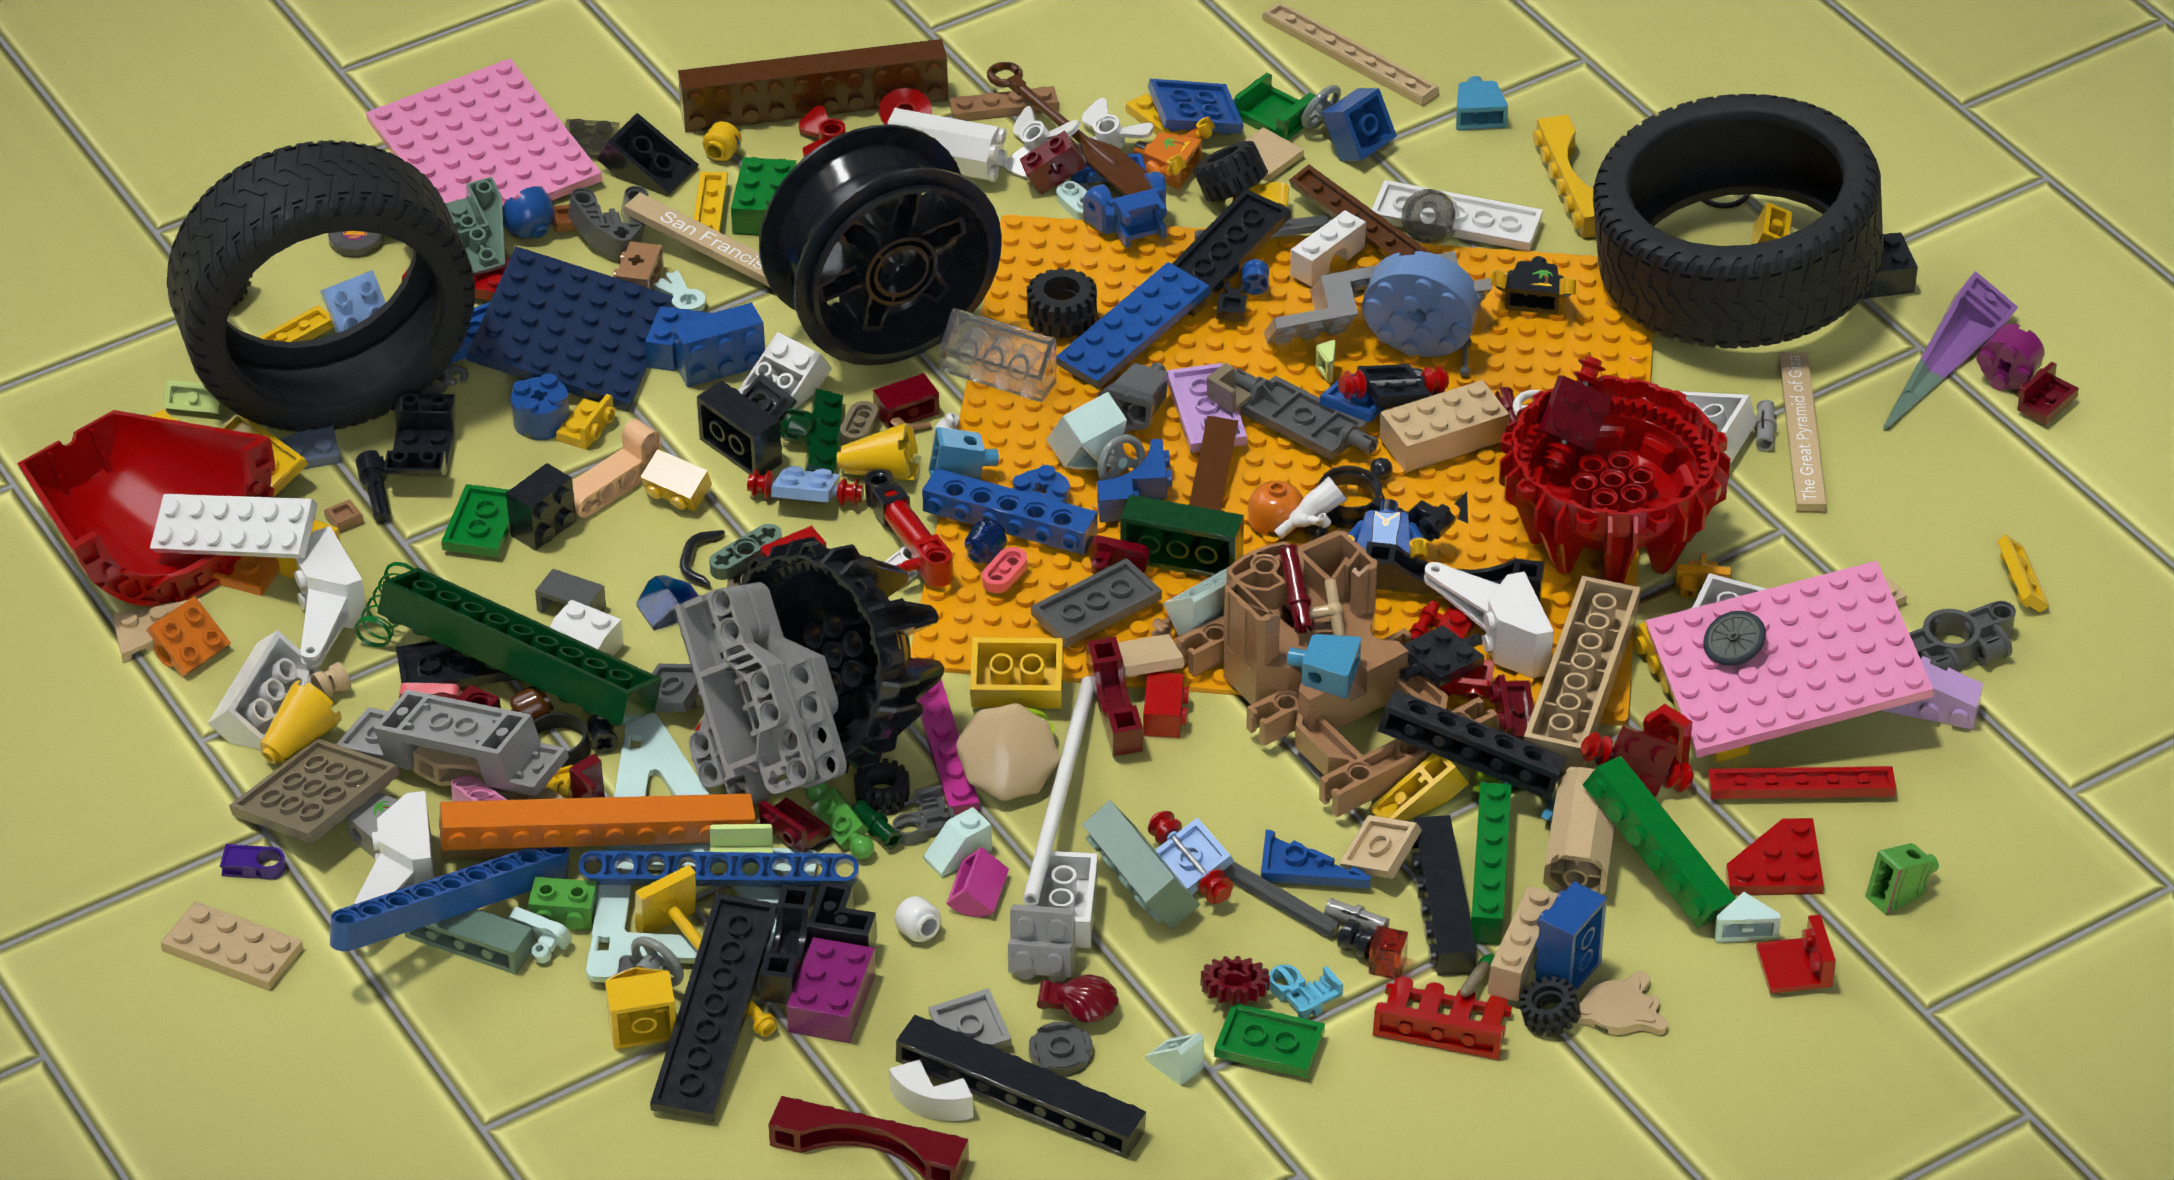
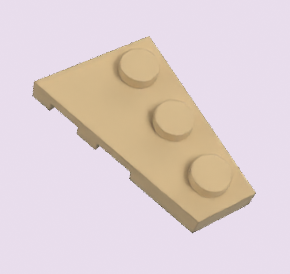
M188 600L112 615L122 662L131 660L132 654L143 649L146 652L153 650L155 641L146 631L147 628Z

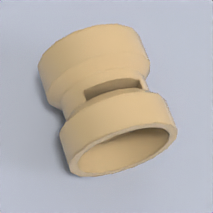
M339 662L330 665L328 670L324 672L317 671L310 675L311 684L329 698H332L335 692L342 693L351 689V681L347 671Z

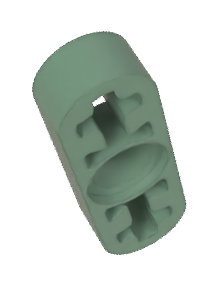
M774 524L761 525L711 555L709 564L712 577L718 580H727L746 570L748 563L754 557L760 556L761 546L782 538L780 527ZM744 549H750L753 551L750 554L739 553V551Z

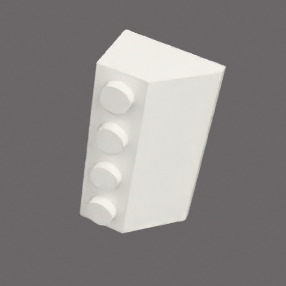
M276 630L255 645L208 721V724L229 743L262 750L260 743L291 685L297 680H301V686H304L307 682L311 684L310 675L320 671L321 668L319 666L316 668L304 667L301 661L300 649L281 632Z

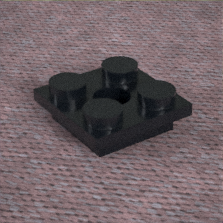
M760 373L742 394L756 403L766 400V404L762 409L775 415L780 421L787 414L786 410L798 402L763 373Z

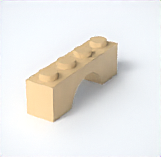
M1532 886L1527 887L1490 965L1488 994L1519 1001L1520 994L1523 993V989L1528 982L1532 960L1536 951L1535 945L1539 937L1538 918L1545 909L1549 910L1555 903L1558 893Z

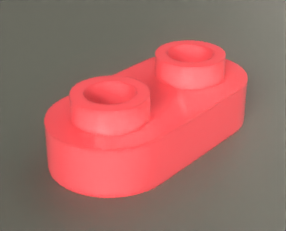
M1009 547L1000 551L982 572V585L984 589L992 593L1007 591L1027 569L1026 552L1017 547Z

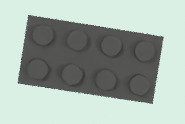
M1126 558L1032 605L1031 615L1055 638H1063V646L1067 648L1161 600L1162 590Z

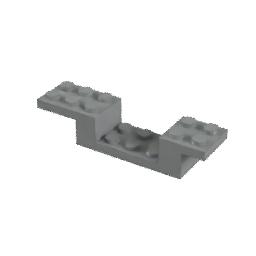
M1455 251L1436 254L1458 265ZM1376 266L1321 275L1310 290L1314 311L1274 318L1264 332L1266 343L1275 342L1276 345H1283L1291 342L1292 338L1302 337V340H1310L1318 337L1319 333L1329 332V335H1337L1345 332V329L1358 314L1354 298L1365 294ZM1490 278L1474 281L1473 287L1477 295H1480L1481 303L1492 290Z
M406 690L389 711L368 707L337 742V745L396 764L398 768L408 770L414 768L413 752L419 746L473 757L477 759L486 786L535 797L538 796L569 758L565 747L541 743L531 714L412 690Z

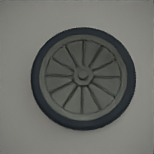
M1747 611L1725 613L1716 618L1707 628L1703 639L1704 650L1708 657L1718 664L1726 666L1743 664L1754 658L1762 649L1766 640V629L1761 619L1753 613Z

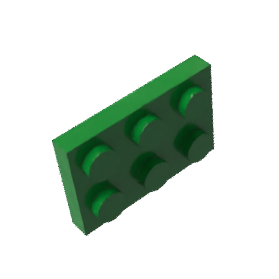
M466 484L442 538V550L499 558L510 531L506 492L509 489Z
M1235 1003L1234 1006L1231 1005L1214 1047V1057L1308 1078L1325 1034V1023Z

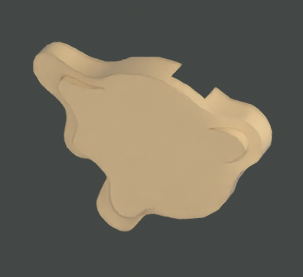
M1643 971L1635 972L1626 980H1609L1598 983L1587 992L1583 1001L1579 1003L1581 1012L1578 1015L1579 1020L1577 1023L1594 1029L1596 1024L1606 1028L1608 1035H1625L1638 1031L1663 1035L1667 1031L1668 1026L1667 1020L1657 1013L1660 1002L1659 998L1655 995H1644L1650 984V976Z

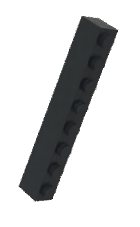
M914 1014L896 1040V1062L906 1064L920 1060L927 1075L946 1083L964 1078L972 1094L1125 1159H1128L1145 1133L1146 1111L1139 1109L1137 1106L1127 1104L1109 1096L1107 1093L1099 1092L1082 1085L1076 1080H1070L1047 1068L1027 1062L1019 1056L996 1049L990 1044L977 1041L959 1031L946 1028L933 1020Z

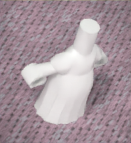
M1328 476L1319 486L1303 498L1299 506L1291 512L1289 519L1274 531L1282 539L1296 527L1317 525L1326 528L1331 524V520L1326 514L1347 501V498Z

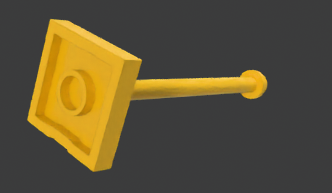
M690 865L635 891V925L637 933H655L674 922L698 951L702 936L687 919V916L696 912V872ZM751 999L747 1014L754 1021L753 1030L756 1034L767 1037L776 1030V1019L770 1013L764 1014L754 1000Z

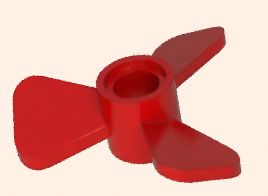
M823 106L814 107L799 122L800 133L819 138V140L803 147V157L834 137L846 133L845 123L839 119H829Z

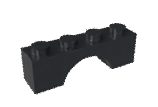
M782 885L777 904L776 926L771 952H765L759 974L760 998L763 1002L787 1004L801 970L808 944L807 923L814 906V887Z

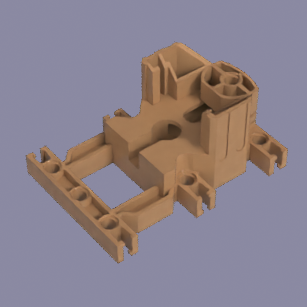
M1336 530L1298 546V555L1306 593L1310 596L1312 602L1309 608L1328 605L1324 581L1335 579L1339 600L1343 606L1342 617L1346 636L1362 637L1361 661L1348 699L1304 686L1302 684V668L1287 665L1290 647L1307 650L1312 635H1333L1330 617L1312 619L1314 629L1311 632L1308 630V626H1306L1308 633L1298 634L1295 632L1292 611L1287 607L1289 596L1278 552L1281 547H1284L1286 552L1285 545L1290 544L1285 541L1258 548L1235 561L1227 569L1224 615L1177 637L1176 646L1184 657V664L1187 663L1186 659H1188V672L1193 677L1224 662L1223 678L1251 704L1247 707L1246 729L1252 734L1260 727L1258 740L1264 746L1295 731V747L1324 775L1320 777L1319 800L1324 805L1330 803V799L1333 798L1332 813L1339 817L1389 791L1432 753L1395 739L1362 755L1337 729L1387 705L1394 689L1448 710V695L1430 679L1417 675L1408 681L1401 679L1400 670L1410 666L1408 664L1409 651L1403 644L1409 642L1412 639V635L1404 628L1382 640L1374 637L1378 561L1370 557L1366 550L1357 542H1354L1345 531ZM1480 697L1451 711L1497 729L1498 714L1493 709H1489L1486 711L1487 715L1483 716L1484 701Z

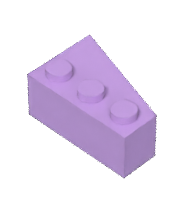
M1922 655L1920 659L1933 687L1934 697L1883 710L1885 712L1974 729L1980 707L1983 683L1949 667L1945 671L1930 664L1931 659Z

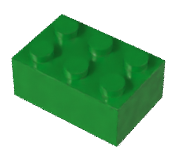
M743 157L731 205L732 234L760 235L762 220L768 204L778 186L797 165V160Z

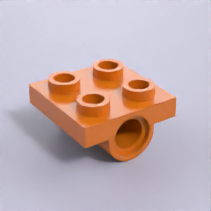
M196 596L156 621L146 630L155 641L153 647L158 659L169 668L174 666L182 678L231 644Z

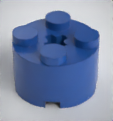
M549 373L541 377L516 381L512 386L513 390L510 397L515 430L522 436H524V433L532 435L533 439L536 440L556 437V431L570 415L568 392L564 384L558 381L555 375Z

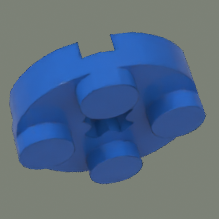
M1042 465L1038 469L1024 472L1013 478V489L1067 503L1068 498H1070L1069 481L1061 473L1056 472L1053 466Z

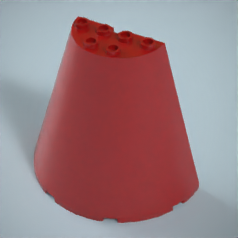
M113 410L74 431L72 441L69 444L63 445L58 440L17 463L25 479L87 577L100 589L113 597L139 606L155 607L159 606V604L176 603L189 600L194 596L198 597L221 583L219 579H212L214 573L217 572L230 576L235 571L233 566L236 564V561L241 558V556L156 553L150 549L164 494L273 498L275 489L271 487V472L275 471V460L269 437Z

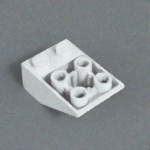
M777 332L738 391L743 394L758 375L763 373L795 398L798 402L793 407L798 408L814 394L816 388H820L832 367L819 352ZM761 400L757 404L763 408L766 400Z

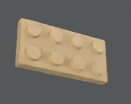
M195 901L161 941V948L163 952L270 991L301 953L303 943L302 940Z

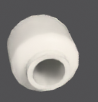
M913 896L901 902L897 908L895 925L900 932L911 940L925 942L934 937L941 925V914L935 906L924 898Z

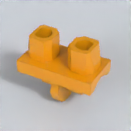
M1701 552L1700 561L1688 560V565L1677 564L1675 587H1679L1681 598L1692 599L1696 597L1697 588L1703 587L1709 573L1730 579L1731 567L1718 566L1716 561H1707V553Z

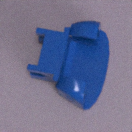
M1157 171L1146 173L1144 177L1152 189L1112 199L1108 188L1104 184L1091 187L1083 198V222L1104 234L1116 232L1125 248L1131 247V240L1157 233L1161 239L1167 238V227L1163 222L1167 215L1165 176Z

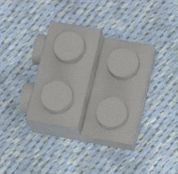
M1013 904L1010 909L1011 938L1008 943V973H1017V977L1024 980L1032 979L1036 975H1046L1048 980L1052 982H1062L1067 977H1071L1076 967L1075 909Z

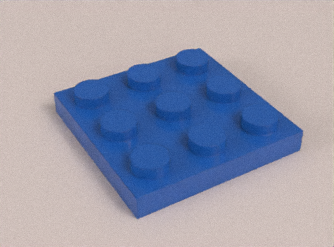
M1150 78L1148 90L1165 129L1171 131L1193 130L1197 128L1196 124L1204 117H1210L1215 125L1212 132H1219L1224 135L1232 133L1242 134L1244 124L1226 84Z

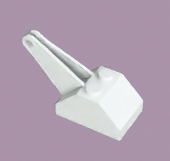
M330 526L313 531L309 538L305 558H296L298 571L294 572L298 587L301 589V593H298L297 597L302 610H306L300 649L302 665L306 668L320 666L343 627L354 628L356 622L361 618L363 610L366 608L362 578Z
M1431 562L1425 566L1424 582L1486 631V634L1482 636L1483 648L1486 653H1490L1495 664L1531 678L1546 676L1551 663L1554 631L1525 572L1508 574L1501 584H1497L1439 562Z
M425 791L406 793L377 818L378 831L372 832L374 851L380 850V853L375 854L376 862L354 904L435 878Z

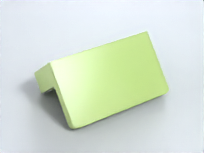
M166 380L163 408L221 414L222 403L204 387L203 383Z
M710 825V852L773 853L772 825ZM721 862L714 864L711 868L712 873H726L728 870V866ZM748 863L743 867L742 872L757 873L759 866L755 863Z

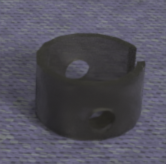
M1423 189L1413 193L1406 200L1402 208L1401 220L1405 231L1412 239L1421 243L1438 245L1448 241L1456 233L1453 227L1456 217H1460L1457 203L1449 195L1436 189ZM1425 208H1431L1436 213L1435 220L1430 224L1423 223L1420 218V214Z

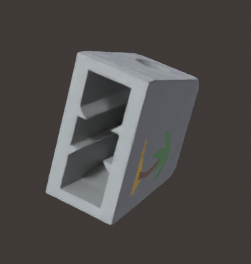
M381 793L373 795L366 804L358 807L347 816L351 840L374 859L375 854L380 853V850L374 851L372 832L378 831L377 818L398 801Z

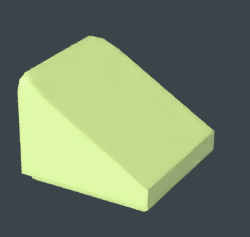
M1335 340L1318 344L1316 347L1315 367L1328 383L1333 382Z

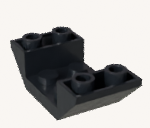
M398 393L394 412L397 428L393 450H387L384 474L389 476L448 477L455 439V394Z

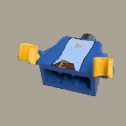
M1392 499L1382 500L1380 511H1367L1364 520L1358 521L1348 533V536L1365 550L1367 541L1396 544L1410 553L1411 558H1414L1415 554L1420 553L1424 554L1425 557L1428 556L1427 541L1415 523L1409 522L1408 513L1398 512V502Z

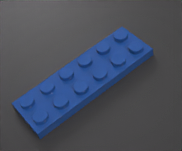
M1167 262L1056 356V365L1099 389L1210 294V285Z

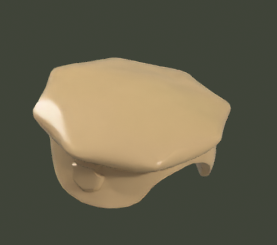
M1018 703L978 711L957 741V752L967 781L1002 801L1040 792L1046 780L1060 762V755L1057 751L1049 722Z

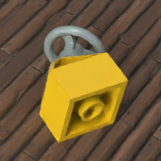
M641 936L634 939L631 943V954L637 964L636 967L617 973L605 980L608 1018L614 1049L670 1041L676 1022L675 999L672 987L678 986L683 981L684 971L675 954L664 944L653 938ZM641 946H643L647 953L645 957H643L641 954ZM658 953H660L668 962H666Z

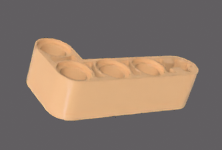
M639 419L630 420L622 431L623 448L572 480L575 511L578 516L586 518L642 482L641 475L657 450L662 451L661 437L658 432Z

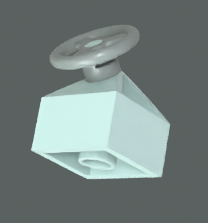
M1109 392L1062 416L1046 439L1065 468L1098 470L1101 481L1116 478L1121 471L1127 468L1135 469L1145 460V450L1140 440L1135 436L1124 434L1127 419ZM1123 443H1129L1135 448L1137 459L1129 458L1125 455Z

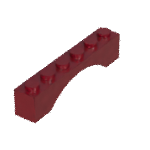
M781 1096L768 1124L769 1141L772 1147L798 1153L829 1146L872 1148L888 1153L905 1162L923 1180H961L969 1162V1143L967 1138L928 1130L924 1127L902 1124L893 1120L867 1116L863 1113L841 1110L832 1106L815 1104L801 1099Z

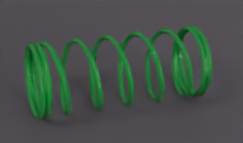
M392 562L387 565L384 576L380 578L378 587L373 591V597L369 599L367 607L361 614V618L356 622V635L363 643L369 646L385 647L394 635V628L398 625L392 626L384 618L372 616L370 608H378L379 606L375 598L380 597L381 594H375L378 589L381 593L383 579H390L389 576L400 575L399 573L388 574V570L391 567L401 566L409 570L414 569L406 563ZM373 600L375 605L370 606V603ZM366 611H368L369 616H364ZM364 621L379 624L386 630L388 636L382 637L374 634L366 627ZM362 622L364 628L370 634L388 640L384 643L371 642L361 635L358 625Z

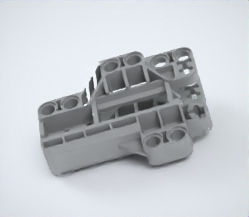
M758 582L719 588L683 602V604L673 606L680 627V634L683 637L689 657L688 661L691 664L699 690L698 694L701 697L705 710L700 729L692 733L689 739V748L697 775L704 786L709 788L725 785L728 794L751 793L753 806H757L762 801L767 802L770 792L778 794L799 787H813L844 775L847 763L833 715L838 710V698L825 656L783 637L770 591L765 584ZM820 727L826 732L825 743H822L818 738ZM829 757L835 762L833 773L827 767V759ZM787 774L788 779L778 783L777 777Z

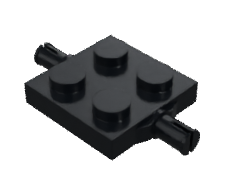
M1442 625L1403 644L1409 651L1408 664L1410 666L1400 670L1401 679L1408 681L1418 675L1430 679L1437 686L1441 687L1483 666L1485 656L1474 648L1483 643L1481 635L1474 633L1465 639L1460 638L1446 626Z

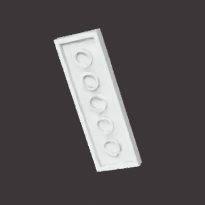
M1384 180L1372 208L1374 212L1394 226L1530 251L1543 218L1542 209Z
M164 494L150 549L156 553L305 558L318 503L313 499Z

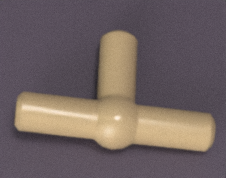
M1325 580L1324 585L1328 605L1311 607L1312 619L1330 617L1333 635L1346 636L1342 617L1343 606L1339 600L1336 580Z

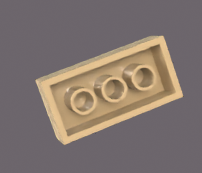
M1481 380L1380 412L1379 438L1403 470L1409 472L1500 443L1502 434L1505 433L1506 426L1509 424L1510 414L1485 382Z

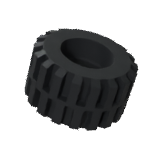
M1241 141L1222 148L1204 158L1193 169V173L1206 200L1217 202L1234 197L1245 189L1248 190L1255 186L1267 175L1268 170L1254 141Z
M1057 268V270H1046V273H1039L1036 275V278H1032L1030 285L1027 286V319L1030 326L1034 327L1036 332H1042L1044 336H1054L1057 339L1061 337L1073 338L1074 335H1082L1083 331L1088 330L1095 324L1097 317V287L1091 277H1086V274L1081 271L1075 272V269L1064 270V268Z

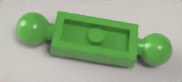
M827 782L805 788L807 797L811 801L816 802L811 806V809L820 820L830 826V833L838 844L845 850L849 848L851 854L857 859L869 858L874 851V843L870 837L863 835L869 829L841 793L834 787L830 789Z

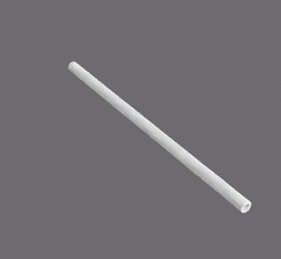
M1089 676L1084 677L1081 681L1023 896V902L1026 905L1035 906L1039 902L1094 695V689Z

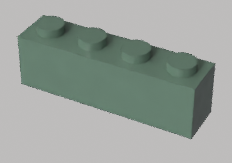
M478 909L405 933L406 938L515 975L532 953V947L534 946L531 927Z

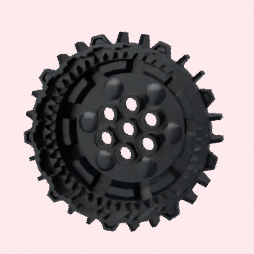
M809 537L773 546L768 558L765 555L757 556L748 563L749 573L742 574L739 585L758 582L765 584L770 591L783 637L825 656L838 698V710L833 715L846 758L847 767L845 773H848L849 764L857 769L878 764L882 753L893 751L896 748L898 735L924 713L923 705L917 700L935 686L944 674L945 666L939 660L911 658L909 635L938 622L939 616L937 611L931 605L904 601L903 598L890 601L888 597L908 582V572L895 565L859 554L853 544L830 549L824 547L814 537ZM820 727L818 738L822 743H825L826 732ZM829 757L827 759V767L833 773L835 762Z

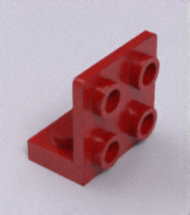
M1821 914L1808 916L1807 929L1802 930V938L1757 943L1756 951L1770 993L1833 987L1836 959Z

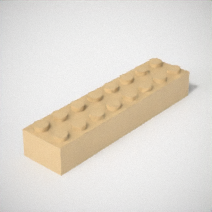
M1582 576L1524 735V741L1567 757L1562 771L1566 772L1570 767L1585 768L1587 761L1583 759L1581 744L1586 736L1598 731L1638 616L1640 587Z

